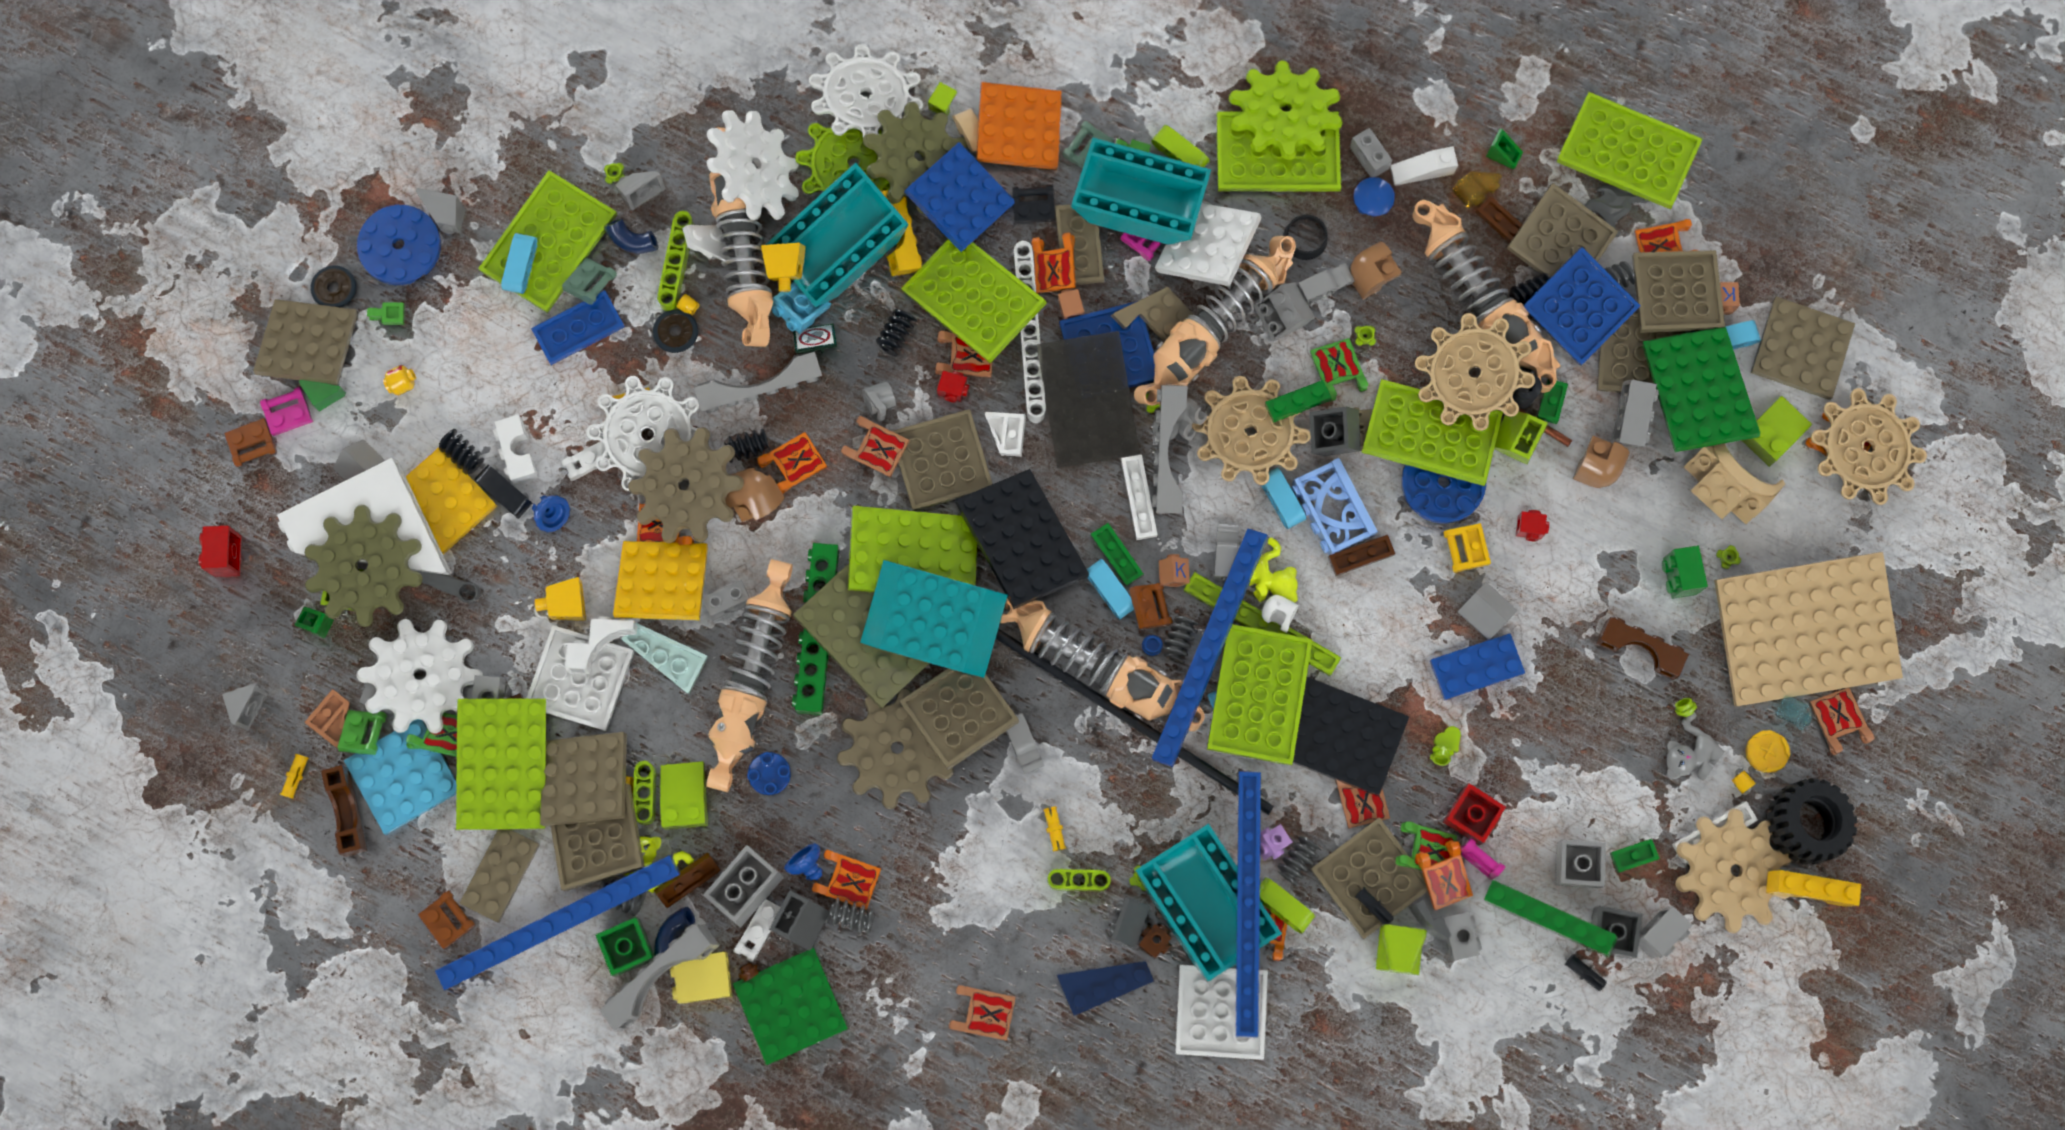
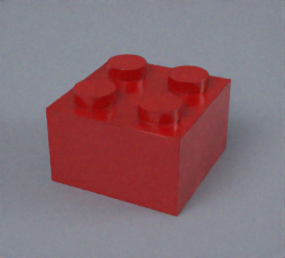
M203 526L202 533L199 536L202 554H199L198 561L201 569L214 577L240 576L242 535L230 526Z
M1469 783L1461 791L1443 823L1469 840L1472 838L1480 846L1485 843L1506 806Z

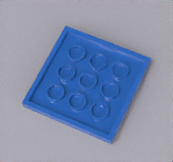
M960 142L904 191L960 252L966 249L1015 203V200Z
M1580 247L1523 306L1529 315L1581 366L1641 305L1583 247Z
M1135 302L1059 321L1080 400L1154 382V351L1145 322L1138 315L1127 328L1123 329L1111 317L1113 313Z

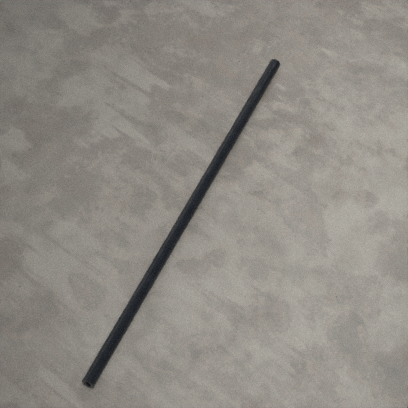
M998 628L996 635L998 641L1158 744L1162 733L1125 709L1110 703L1108 698L1069 673L1063 672V669L1055 664L1051 665V662L1046 658H1039L1038 653L1025 651L1021 642ZM1181 747L1178 754L1179 758L1238 795V782ZM1261 798V811L1269 815L1274 806Z

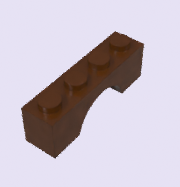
M1610 617L1605 621L1596 644L1613 652L1626 645H1638L1650 653L1654 662L1655 672L1672 680L1680 676L1689 656L1682 647L1678 645L1671 646L1665 643V640L1659 636L1646 634L1645 630L1640 627H1631L1625 624L1626 622L1619 617Z
M339 765L321 770L325 792L330 798L335 814V838L339 855L348 857L366 852V842L348 767Z

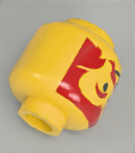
M399 365L385 373L383 383L390 394L393 393L399 396L414 388L416 375L411 368L408 369L404 365Z

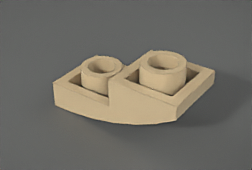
M972 109L953 115L952 117L960 135L963 134L970 153L977 151V116Z

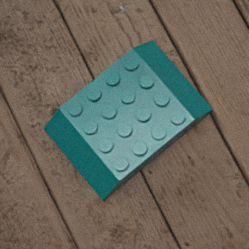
M1092 138L1071 207L1088 223L1167 245L1191 240L1211 169Z
M855 163L765 245L801 243L805 245L802 278L793 281L817 308L838 297L895 246L909 224L861 167Z
M883 560L860 643L985 678L1008 595Z
M1208 823L1135 871L1147 894L1198 971L1209 982L1236 964L1237 865ZM1261 901L1259 949L1282 935Z

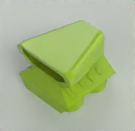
M1389 924L1381 926L1378 937L1376 970L1419 975L1422 946L1427 936V930Z

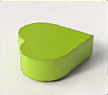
M1455 726L1448 727L1444 733H1439L1434 738V745L1451 748L1457 753L1461 738L1460 730Z

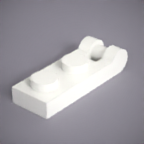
M600 441L561 461L563 468H566L570 481H574L597 469L596 459L605 451L603 442ZM580 462L582 467L576 469L574 465Z
M767 899L763 901L736 945L734 953L742 954L747 957L748 961L754 962L771 933L769 928L780 909L778 905ZM748 941L755 943L753 949L746 947Z

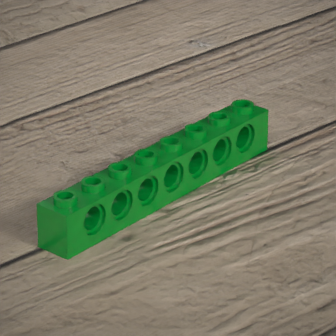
M813 543L812 549L808 550V561H811L810 569L806 570L805 581L809 582L808 590H804L803 603H806L818 592L814 590L817 583H824L826 585L837 575L840 552L838 545ZM820 562L828 564L827 568L823 571L816 569ZM804 629L803 632L800 631L799 644H802L801 653H797L796 664L800 665L799 674L795 673L794 686L798 687L797 695L793 694L792 707H795L796 713L823 715L829 654ZM811 645L819 646L816 654L808 653V648ZM815 666L817 668L816 673L807 675L805 673L807 667ZM806 687H813L815 689L812 696L803 695Z

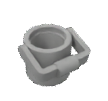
M887 381L862 390L866 409L877 423L885 419L886 409L896 406L893 391Z

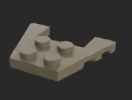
M1166 287L1113 313L1111 317L1125 329L1139 315L1159 338L1165 342L1170 336V330L1178 322H1183L1189 315L1194 314Z

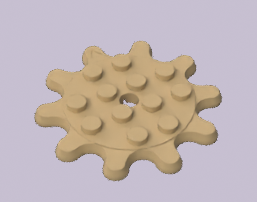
M1467 313L1461 318V329L1459 332L1450 334L1441 327L1435 328L1432 331L1431 338L1437 344V351L1432 356H1419L1415 361V366L1418 370L1429 373L1431 377L1430 383L1419 391V398L1423 402H1430L1436 399L1443 402L1444 411L1441 414L1443 424L1452 425L1460 415L1466 414L1472 418L1474 428L1478 431H1483L1489 425L1488 418L1492 411L1500 410L1509 417H1513L1519 412V406L1513 399V392L1518 388H1531L1535 384L1534 375L1522 371L1519 367L1520 360L1528 356L1532 348L1527 341H1521L1516 344L1507 342L1505 336L1509 329V323L1506 319L1499 318L1489 329H1481L1477 325L1475 315ZM1474 367H1478L1481 370L1478 378H1473L1469 375V371Z
M1238 376L1233 380V392L1230 395L1223 396L1215 390L1206 392L1204 399L1212 409L1211 414L1207 416L1203 424H1192L1193 430L1204 433L1208 437L1207 443L1198 449L1197 456L1202 461L1214 458L1222 460L1224 467L1221 471V477L1225 481L1231 482L1237 477L1239 472L1248 471L1253 475L1256 484L1265 485L1269 481L1268 471L1271 466L1278 465L1287 471L1296 469L1298 461L1291 454L1290 448L1294 444L1309 442L1311 435L1307 429L1299 428L1294 424V418L1298 414L1273 423L1265 402L1278 397L1277 395L1280 390L1278 381L1268 380L1262 389L1253 390L1249 387L1245 377ZM1248 427H1252L1257 433L1247 436L1245 430Z
M1856 388L1851 391V405L1849 408H1841L1835 402H1828L1824 406L1823 412L1830 421V428L1828 430H1815L1811 434V441L1816 445L1824 447L1827 452V459L1818 465L1817 471L1825 477L1832 474H1837L1841 477L1843 482L1841 496L1843 498L1853 499L1860 489H1866L1875 504L1883 505L1888 500L1887 489L1890 485L1894 484L1903 491H1911L1914 488L1915 482L1908 474L1907 468L1910 463H1923L1927 458L1926 451L1913 446L1910 441L1911 434L1920 428V422L1916 417L1900 419L1895 415L1897 399L1894 395L1886 394L1882 397L1879 404H1871L1867 400L1865 391ZM1865 442L1871 444V452L1863 450Z
M1733 808L1729 810L1727 821L1722 827L1715 826L1708 817L1702 816L1698 818L1696 827L1700 831V841L1694 845L1682 842L1676 848L1678 856L1687 860L1690 865L1689 872L1684 876L1678 877L1676 880V888L1681 892L1693 891L1698 895L1699 903L1694 910V915L1698 920L1705 921L1713 913H1720L1725 919V928L1729 933L1740 931L1742 919L1746 915L1754 916L1759 924L1767 925L1772 921L1773 916L1768 907L1769 900L1772 897H1779L1781 899L1789 897L1766 893L1768 871L1779 870L1782 866L1792 862L1788 857V853L1783 854L1780 850L1771 848L1769 839L1772 833H1769L1768 826H1771L1769 821H1762L1756 828L1749 829L1744 824L1742 811ZM1734 864L1740 867V873L1737 877L1731 874V867Z

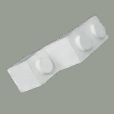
M606 616L591 619L589 644L582 640L567 643L565 669L567 672L590 674L594 659L605 645L622 636L637 635L638 626L631 618L611 620L610 617Z

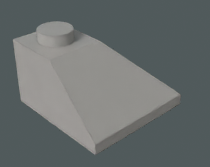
M658 171L632 173L629 176L622 177L615 184L619 194L631 211L666 189Z
M417 188L416 193L441 231L448 234H453V232L460 233L466 209L456 195Z

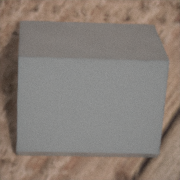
M363 439L342 448L333 469L346 481L385 460Z
M1487 582L1458 610V613L1487 640H1490L1517 612Z
M250 684L222 694L230 722L248 731L268 692Z

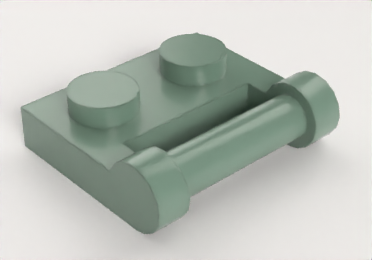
M1087 121L1082 123L1080 126L1081 130L1070 146L1062 152L1064 158L1082 169L1092 138L1114 143L1113 138L1099 131ZM1088 133L1092 138L1079 156L1075 155L1074 152Z
M586 257L563 283L562 288L567 293L592 305L597 299L596 296L610 280H614L617 273L614 269L606 268ZM601 275V279L590 290V292L587 291L592 286V284L597 280V278Z

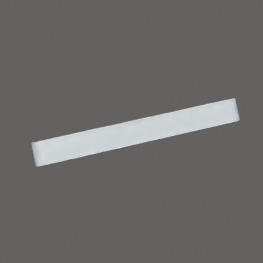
M1020 241L1014 247L1015 276L1036 292L1033 249L1029 242ZM1021 250H1025L1028 252V254L1026 256H1021L1018 254V252ZM1025 269L1028 270L1030 274L1023 276L1019 272ZM1037 313L1020 331L1026 411L1028 419L1033 423L1043 421L1046 413ZM1028 328H1032L1035 331V333L1032 335H1027L1024 331ZM1034 348L1037 352L1029 355L1026 350ZM1030 368H1036L1039 372L1031 375L1027 371ZM1031 388H1038L1040 393L1033 395L1029 390ZM1039 408L1042 412L1039 415H1034L1031 413V410Z

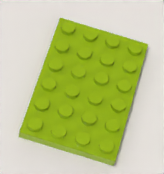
M1588 92L1556 162L1671 210L1703 138Z
M1217 112L1218 191L1340 192L1339 129H1323L1320 135L1326 143L1322 151H1314L1310 146L1301 144L1296 148L1295 158L1286 160L1281 156V150L1276 145H1268L1262 152H1254L1250 148V143L1254 139L1253 132L1250 130L1235 131L1231 128V120L1243 112ZM1331 112L1333 114L1339 115V112Z
M548 170L478 269L501 284L514 234L518 233L537 237V249L525 293L516 294L548 313L564 291L562 288L563 283L581 262L589 256L606 232L604 226L612 222L618 214L612 208Z
M949 239L901 288L903 293L989 363L1000 354L1047 304L1045 299L973 242L960 252Z
M1381 379L1361 453L1485 486L1503 412L1499 410L1492 411L1488 418L1489 425L1483 431L1476 430L1473 426L1472 418L1466 414L1460 415L1454 424L1445 425L1441 421V414L1444 411L1442 401L1436 399L1430 402H1423L1419 398L1420 389Z
M863 506L852 507L848 590L875 592L883 560L976 586L977 542L963 516Z
M1232 624L1224 643L1206 750L1289 766L1293 765L1313 639Z
M546 698L457 699L456 830L545 829V826L540 825L541 791L545 786L546 776L544 772L546 768Z

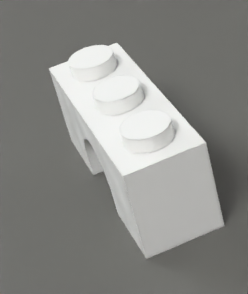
M520 415L495 421L496 429H493L496 441H500L501 448L498 450L501 460L506 462L507 467L504 468V473L507 480H511L514 485L539 478L534 458L530 453L520 456L514 452L519 442L528 440L524 422Z

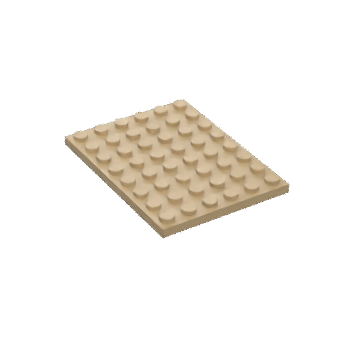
M1883 552L1714 580L1734 706L1903 678Z

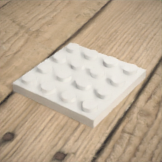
M1202 203L1191 240L1170 245L1166 244L1155 266L1158 273L1230 286L1262 219L1260 213Z
M552 625L526 699L546 698L547 714L607 732L635 651L608 643L594 659L590 674L568 673L565 669L567 643L582 640L589 644V636Z
M1180 965L1175 1054L1264 1060L1268 970H1259L1258 1038L1235 1037L1236 968H1229L1208 982L1195 966Z

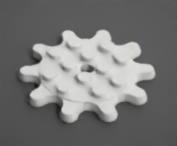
M859 44L855 47V55L851 59H843L837 53L827 54L825 60L831 71L826 75L812 74L809 77L811 87L823 92L822 98L812 102L811 109L817 115H833L835 121L832 124V130L838 136L843 135L852 128L860 130L863 137L868 133L878 135V130L883 128L877 118L881 110H889L895 117L902 118L901 115L904 113V107L908 102L917 103L920 111L923 108V102L918 98L912 97L908 92L910 88L919 84L920 76L915 72L900 73L896 69L900 61V56L896 52H888L883 58L875 59L870 55V50L866 45ZM862 92H868L871 95L868 98L860 94Z
M724 111L722 119L726 127L725 132L718 128H711L707 131V138L716 146L718 151L717 157L707 160V167L712 173H719L724 177L726 182L722 190L724 200L730 203L736 198L742 199L746 205V214L751 220L759 218L762 207L768 209L774 219H781L785 213L781 198L784 197L788 201L793 202L799 196L798 189L789 180V173L795 172L799 164L795 158L787 157L781 149L784 133L780 129H773L770 132L764 130L761 124V116L757 111L747 112L745 123L739 120L734 111Z
M629 376L625 380L626 394L623 398L615 399L609 394H602L598 398V405L606 412V419L602 424L590 425L586 431L588 438L599 440L605 445L604 453L596 459L595 464L600 471H607L612 467L620 468L623 471L621 484L626 491H629L628 484L630 481L640 479L646 473V466L638 457L642 449L649 448L653 452H660L665 445L664 432L670 428L676 429L683 441L691 440L698 429L690 423V416L699 408L698 400L694 397H689L681 402L674 400L671 395L673 381L668 377L661 378L655 389L645 390L638 377ZM649 428L654 432V437L651 440H644L642 438V431Z
M402 619L397 625L399 635L396 640L388 642L380 637H374L369 641V648L377 655V662L371 667L360 668L356 674L360 682L371 683L376 688L375 695L367 700L365 707L372 714L378 713L383 709L391 710L395 715L392 726L398 733L407 731L410 723L416 719L424 721L428 731L431 733H438L443 729V713L448 710L457 712V699H466L463 696V689L467 685H474L475 675L483 676L479 669H470L464 664V659L473 651L474 644L470 639H462L456 643L449 642L445 637L447 624L443 620H435L427 632L421 633L415 630L412 621ZM418 669L426 672V677L422 680L414 678V673Z

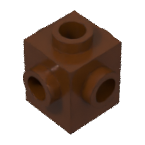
M1154 924L1152 928L1148 925L1140 935L1143 939L1138 946L1153 959H1156L1160 952L1165 954L1172 946L1169 942L1172 938L1169 935L1170 931L1162 924L1159 926ZM1153 937H1158L1160 942L1154 943Z

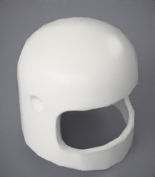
M1273 595L1268 598L1263 606L1262 618L1267 623L1275 622L1279 624L1281 631L1287 633L1299 605L1281 595Z

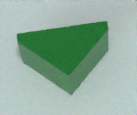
M1499 129L1486 157L1506 167L1515 169L1523 151L1503 129Z
M299 380L309 400L319 412L340 400L346 394L341 386Z
M304 606L295 626L325 639L334 620L322 612Z

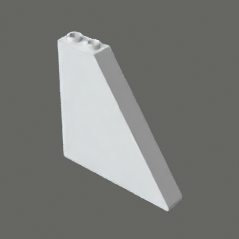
M390 458L277 515L280 520L278 526L288 537L287 545L289 549L297 554L305 555L304 551L308 545H323L327 542L328 534L323 527V522L328 517H335L341 524L348 525L353 521L354 510L358 505H366L370 509V517L375 523L383 522L389 514L396 513L402 519V523L397 531L398 537L403 541L415 538L422 545L420 552L409 558V568L414 571L443 575L451 574L450 568L398 460ZM365 559L358 561V563L368 564Z

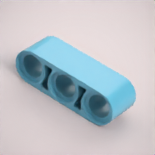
M518 233L514 234L502 277V290L520 294L525 293L537 249V237Z
M1754 320L1726 326L1733 350L1751 346L1761 341Z
M1276 467L1268 471L1269 481L1261 486L1285 528L1289 529L1306 520L1305 512L1281 470Z
M1103 559L1098 560L1087 568L1089 572L1087 578L1119 620L1134 610L1131 596Z

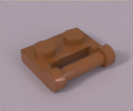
M265 418L224 433L236 467L243 466L244 462L268 453L270 455L277 453ZM266 442V445L242 455L239 453L242 450Z
M1160 583L1129 588L1139 629L1165 627L1173 624L1172 617H1169L1163 594L1164 586H1160ZM1152 593H1155L1161 619H1159Z
M450 890L442 894L439 899L418 914L444 950L476 925L472 919H468L453 899L454 895ZM445 903L462 924L461 928L457 929L442 909Z

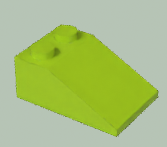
M1781 396L1756 420L1760 436L1741 441L1770 467L1810 428L1812 423Z
M704 761L661 765L660 810L661 826L663 829L708 826Z

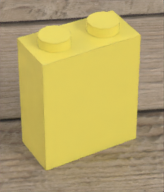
M727 952L712 953L704 960L686 961L670 968L671 978L675 977L676 985L672 987L673 999L677 1000L678 1004L733 997Z

